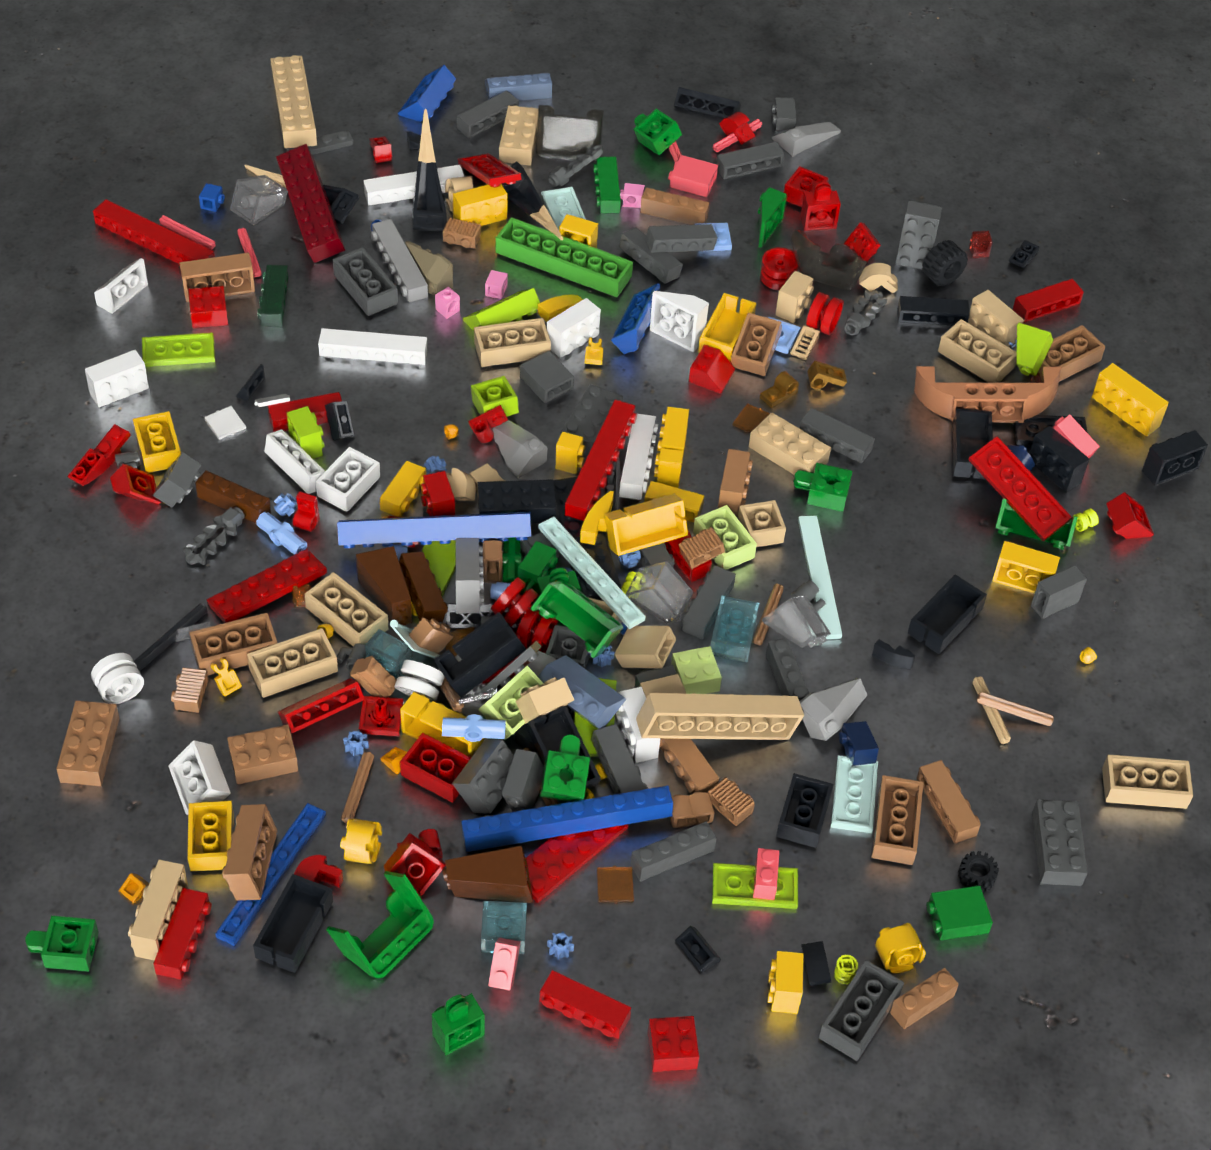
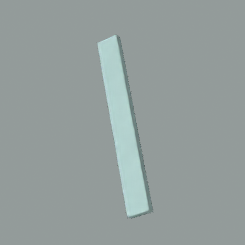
M554 516L538 524V529L629 629L645 621V615Z
M799 516L798 524L809 577L819 588L814 602L816 603L823 599L826 603L817 612L822 640L841 639L842 631L817 516Z

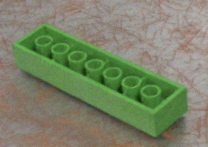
M512 217L497 235L496 253L617 298L632 277L633 261L562 236L563 240H560L548 230Z

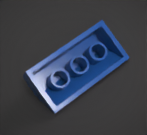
M442 65L424 76L399 110L398 115L421 122L424 110L427 109L428 119H430L434 115L433 111L441 105L440 101L444 100L447 97L446 93L454 87L453 83L456 80L454 75L445 65Z
M659 283L634 294L611 338V341L623 354L634 352L639 348V343L645 336L647 327L650 325L652 296L654 291H660Z

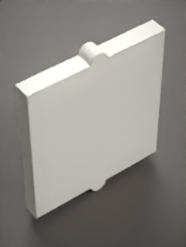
M281 394L255 399V406L262 407L290 401V395Z
M232 406L220 411L216 410L215 413L204 417L219 440L246 429V425Z

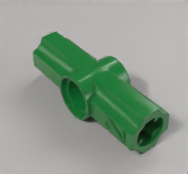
M510 537L508 541H504L502 582L512 583L518 577L521 553L520 540H516V537Z

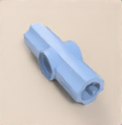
M263 512L259 515L256 521L257 526L269 534L270 539L275 545H283L294 555L308 547L307 542L294 532L289 523L280 522L269 512Z
M476 714L468 715L466 718L443 717L442 736L464 737L470 742H478L482 738L505 739L506 720L483 719L482 716Z

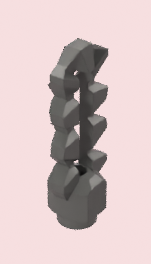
M598 144L593 146V148L588 147L586 154H578L577 160L568 161L567 167L557 166L548 176L550 184L553 187H562L568 183L569 178L574 173L603 154L602 145Z
M865 290L864 298L859 297L858 304L855 303L853 305V312L848 311L847 321L844 326L846 333L857 335L862 328L870 325L871 320L875 319L876 313L880 312L887 303V299L883 298L882 292L878 290L868 292ZM875 299L876 302L864 317L859 314L866 304L869 303V300Z
M230 507L223 515L215 517L213 525L206 526L203 529V534L193 538L194 543L188 544L183 548L186 562L190 565L198 562L205 565L207 553L215 555L217 553L216 545L224 546L226 544V534L232 536L237 534V528L245 518L242 510L238 507ZM224 528L222 533L216 539H213L206 548H203L200 554H194L198 547L200 548L207 539H210L216 533L217 529Z

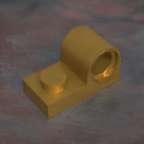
M814 361L807 371L810 386L813 389H821L828 382L842 387L847 383L844 369Z
M783 371L776 377L772 387L760 393V399L770 408H773L797 394L799 382L789 373Z

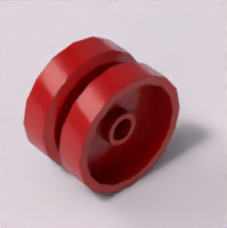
M780 247L766 251L762 258L760 275L762 283L770 289L780 290L793 272H798L799 258L797 254L792 250Z
M819 292L809 310L806 326L815 330L820 327L821 333L830 336L838 324L844 301L836 297L830 300L828 294Z
M519 577L507 587L490 608L495 614L498 612L503 614L508 608L509 611L504 616V619L511 627L524 616L525 612L532 607V603L539 596L532 588L526 590L523 595H520L526 583Z
M529 608L522 617L516 635H520V641L526 649L537 641L542 646L538 651L546 654L554 627L558 625V620L550 617L546 619L539 614V610L532 611Z

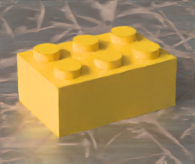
M500 184L498 187L484 185L453 193V218L474 224L477 223L481 226L506 220L507 192L502 184Z
M170 412L134 418L135 434L145 472L151 473L168 469L181 454Z
M1004 541L992 581L1035 594L1038 582L1056 574L1060 557Z
M232 801L189 803L188 863L190 872L222 870L226 866L227 851L231 847V836L234 831Z

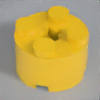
M349 818L346 826L347 833L346 836L342 837L340 845L341 849H344V860L365 864L375 863L381 848V842H378V835L382 836L381 823Z
M910 923L893 928L886 927L879 932L880 936L875 943V948L885 969H889L891 973L907 972L914 968L913 964L919 961L920 964L925 958V949Z

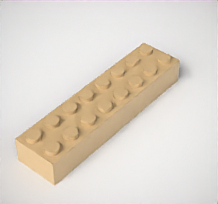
M293 55L291 57L270 58L284 149L296 148L307 144V146H317L316 128L302 56Z
M655 692L649 693L636 717L641 738L789 740L804 717V713L798 696Z

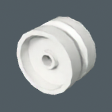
M115 653L106 656L94 666L91 672V678L98 688L102 699L110 704H120L130 700L141 691L144 685V678L137 669L133 658L126 653Z
M404 660L401 672L405 676L397 678L394 688L408 696L415 692L419 695H425L430 702H436L439 691L435 687L442 686L445 678L443 673L426 664Z

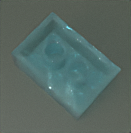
M721 596L711 639V649L714 656L748 663L760 603Z

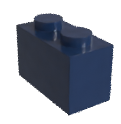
M867 722L843 723L842 732L839 733V741L843 744L846 756L850 759L852 765L876 763L879 747Z

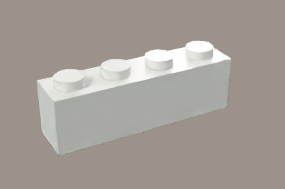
M282 429L267 434L264 452L307 494L316 492V480L325 470Z

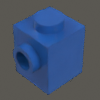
M206 183L199 195L200 208L217 212L225 200L222 187Z

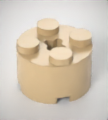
M471 176L446 180L445 193H448L449 197L446 198V203L450 211H453V193L473 188Z

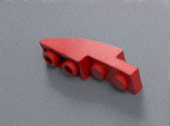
M114 424L94 450L90 448L67 477L82 486L95 480L116 461L115 454L122 453L120 449L131 436L130 432Z

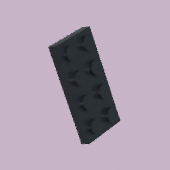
M1036 415L1024 420V423L1015 421L1013 425L1016 445L1032 446L1034 436L1049 426L1053 427L1055 422L1062 416ZM1072 416L1087 432L1085 417Z

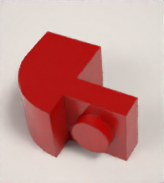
M735 112L719 123L726 136L734 133L741 145L756 137L747 123L750 119L742 112Z
M313 855L305 858L294 872V875L316 883L322 881L339 888L343 883L342 870L335 865H327V858L324 855Z

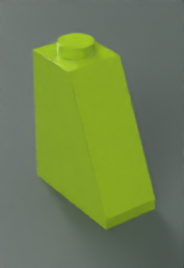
M1018 322L1017 366L1022 374L1027 376L1037 375L1054 341L1051 332Z

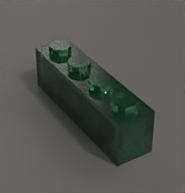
M267 265L266 272H263L262 275L264 284H261V294L263 296L259 297V306L261 308H258V319H261V326L283 327L289 280L288 266Z

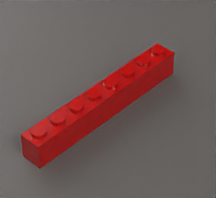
M107 199L93 210L94 220L97 225L178 264L179 262L215 257L213 250Z
M614 400L566 500L565 516L584 521L595 502L600 499L601 489L605 488L607 484V476L612 474L613 463L618 461L619 450L624 448L625 437H629L631 433V424L636 422V405Z

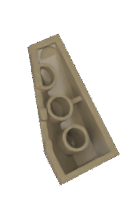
M406 241L405 245L428 284V292L435 296V294L447 287L453 289V263L439 253L432 254L431 250H423L421 246Z

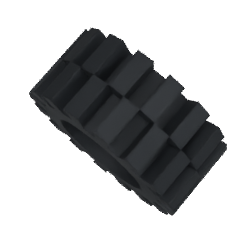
M974 851L970 855L966 854L958 870V878H961V884L966 883L965 888L981 886L982 892L983 889L988 891L990 887L994 886L998 876L999 868H997V862H993L994 858L992 856L988 858V853L986 852L984 856L981 855V851H978L977 855H975ZM972 867L982 868L986 875L976 876L970 869Z

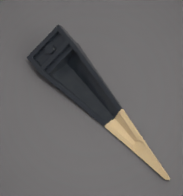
M425 109L412 209L413 230L443 231L447 223V213L435 161L427 109Z
M516 161L510 167L521 173L522 180L516 181L515 184L502 183L507 192V199L560 240H563L561 233L526 171Z
M245 165L247 170L288 194L282 175ZM323 185L335 221L343 224L359 200L358 194L345 188Z

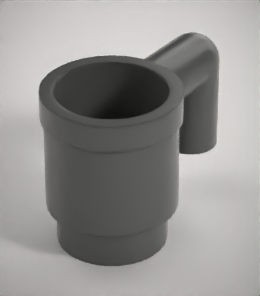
M138 451L115 454L118 469L123 464L136 469L138 466H141Z
M811 580L803 583L791 593L793 600L812 614L817 613L826 605L823 599H820L814 605L810 602L819 592V588Z
M360 643L355 644L353 648L342 647L337 655V663L342 664L346 655H350L346 666L351 671L355 662L358 659H365L371 656L372 650Z

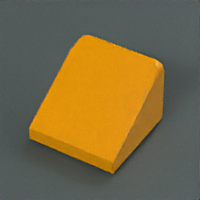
M394 747L380 759L395 774H399L400 761L407 751Z
M130 873L118 891L130 901L136 903L143 896L144 888L149 886V883L140 875Z

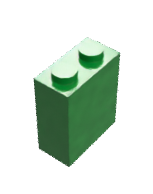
M981 886L931 893L929 901L926 903L927 912L933 918L932 926L934 933L938 934L940 941L988 934L990 932L993 922Z

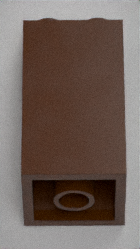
M394 546L356 554L358 581L377 607L388 615V621L391 622L394 619L398 621V624L404 626L412 623L411 597Z
M522 846L445 860L446 868L442 869L444 881L447 882L448 890L452 889L455 897L522 903L533 902L528 863Z

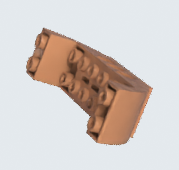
M916 366L914 392L929 410L941 417L952 420V422L956 408L991 411L992 423H1015V421L1024 423V420L1043 412L1054 400L1058 389L1061 367H1043L1040 383H935L934 366Z

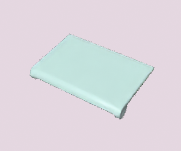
M391 620L390 626L412 651L434 659L440 656L432 651L420 648L412 640L409 633H412L414 629L398 624L397 620Z

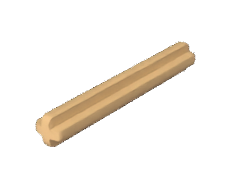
M975 677L972 683L977 694L980 692L990 694L983 677ZM983 705L1000 743H1009L1011 736L999 711Z

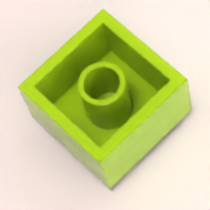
M505 376L471 385L472 402L480 415L500 405L507 417L519 413L517 395Z
M308 406L287 412L289 437L312 459L323 456L322 448H324V442L321 438L323 430L321 425H317L314 412L311 413Z

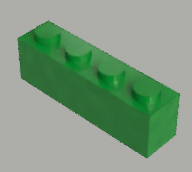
M599 157L596 160V164H593V173L596 174L594 175V184L598 185L595 186V195L599 196L596 197V205L600 207V214L620 213L621 198L616 157Z

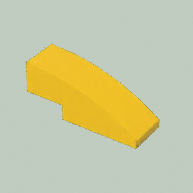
M573 294L550 298L538 304V315L547 322L583 299L579 295Z
M609 491L588 512L581 528L580 543L595 545L598 531L606 532L604 513L611 512L614 491Z

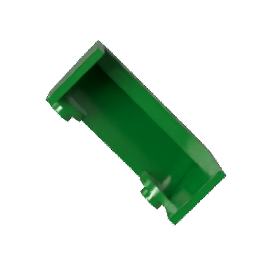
M1002 499L995 529H998L997 533L1007 536L1009 533L1041 540L1006 502L1007 499ZM1072 517L1069 522L1044 541L1053 543L1054 548L1064 550V546L1070 547L1078 517Z
M564 580L549 583L531 607L532 611L540 610L539 614L546 619H549V617L556 618L582 638L587 646L585 649L593 658L601 655L623 629V625Z
M390 871L383 873L394 889L386 899V908L391 915L363 942L357 936L350 935L347 930L331 926L326 928L343 955L374 978L385 977L431 931L434 925L433 916L405 874Z

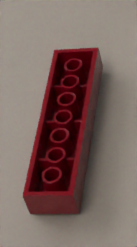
M307 144L276 156L306 249L313 262H319L345 251L314 157Z

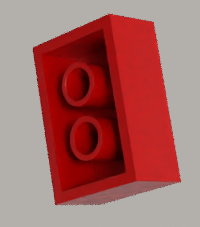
M422 733L400 761V774L404 778L453 803L458 797L459 792L452 783L471 757Z

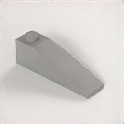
M831 122L785 130L773 136L772 140L777 142L779 146L793 157L839 134L841 130Z
M510 420L492 428L494 441L497 443L499 452L505 460V465L517 478L547 462V446L532 433Z
M860 678L840 683L835 687L825 688L819 692L809 693L799 701L804 713L802 720L810 738L826 741L842 728L843 723H846L867 696Z

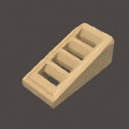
M804 325L790 354L807 360L819 338L820 331ZM796 350H800V351H802V352H805V354H802V353H800V352H797Z

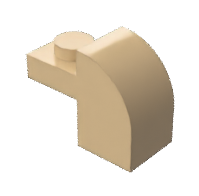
M873 263L859 272V284L870 292L881 285L891 293H895L898 290L897 277L891 274V266L888 264Z
M452 468V473H446L455 500L475 501L476 484L471 475L456 468Z

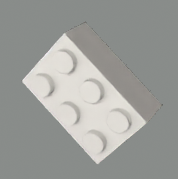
M585 298L547 321L551 351L561 358L579 346L584 345V343L589 341V338H595L599 334L601 309Z
M136 349L85 368L89 392L98 408L149 388L145 363Z
M349 447L316 480L317 496L348 512L380 478V462Z
M642 687L618 692L626 698V701L616 712L615 721L621 726L620 730L624 733L628 744L627 748H630L632 751L634 762L639 763L658 758L660 738H641L636 717L646 700Z

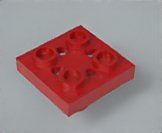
M860 222L840 248L853 266L861 270L868 260L877 253V249L881 244L866 224Z
M364 696L365 700L362 703L359 722L360 732L370 735L400 736V709L404 705V699Z

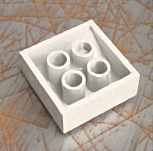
M654 291L650 331L694 352L699 347L700 336L706 327L709 303L694 295Z

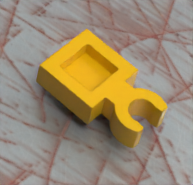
M589 338V344L586 346L585 364L602 365V339L599 338L598 343H593L592 338Z
M221 658L222 666L218 669L217 665L212 663L211 669L218 673L214 680L222 696L226 697L242 687L234 669H228V662Z

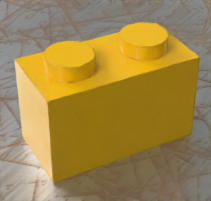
M566 432L561 433L556 444L555 469L577 474L579 468L583 467L585 460L582 457L585 451L583 437Z

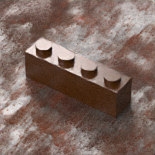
M207 470L195 482L198 498L225 510H228L230 507H238L244 513L245 519L256 523L259 515L263 512L271 514L269 498Z
M423 552L401 553L399 564L419 621H422V618L428 620L434 618L439 623L443 622L445 614L448 612V606L442 598L441 589L436 584L435 575L430 570L428 559L425 558Z

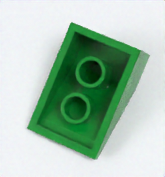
M770 187L765 193L761 194L759 200L761 202L758 210L760 248L763 247L784 219L787 194Z

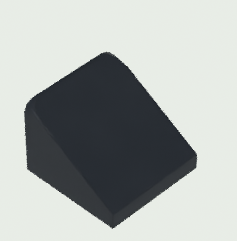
M407 131L409 149H419L421 135Z

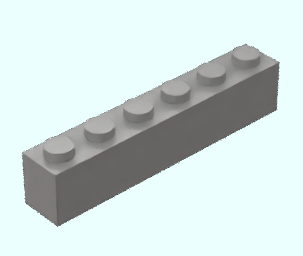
M392 219L373 223L372 231L370 232L373 241H376L378 251L382 252L383 260L388 264L390 274L394 275L396 285L400 286L402 296H405L408 302L427 298L428 284Z

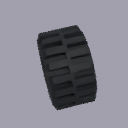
M945 240L942 243H938L928 252L922 263V271L937 286H947L963 273L967 266L968 255L953 241Z

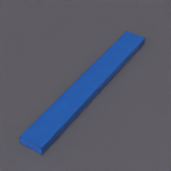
M309 803L306 804L272 852L261 900H239L215 933L216 938L233 946L237 944L324 819L326 811Z

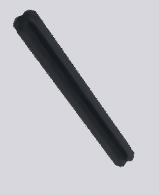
M202 603L197 605L136 658L134 662L137 669L141 671L208 612L207 607Z

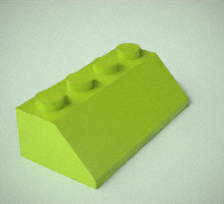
M534 288L521 290L463 317V320L473 331L474 327L521 321L523 319L522 316L526 314L531 316L537 313L536 309H538L540 301Z

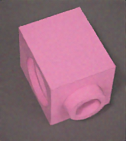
M625 183L624 190L621 189L620 198L623 200L622 206L641 208V198L645 185Z
M491 270L485 283V296L502 299L508 286V273Z
M450 287L445 288L435 294L436 310L446 319L460 311V296Z

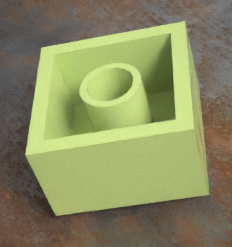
M711 646L672 653L671 665L674 666L677 674H679L686 694H708L720 691L722 676Z

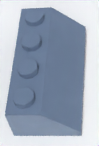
M550 73L494 77L485 80L488 100L505 91H508L519 101L552 98Z
M567 655L547 664L538 675V678L543 683L554 677L557 680L565 678L574 698V701L566 706L597 729L604 728L626 701L625 697Z

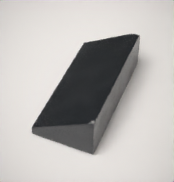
M262 364L253 372L236 397L246 401L249 400L265 378L264 366Z
M347 401L332 402L325 405L332 440L354 437Z
M691 925L675 939L701 973L721 960L700 932Z

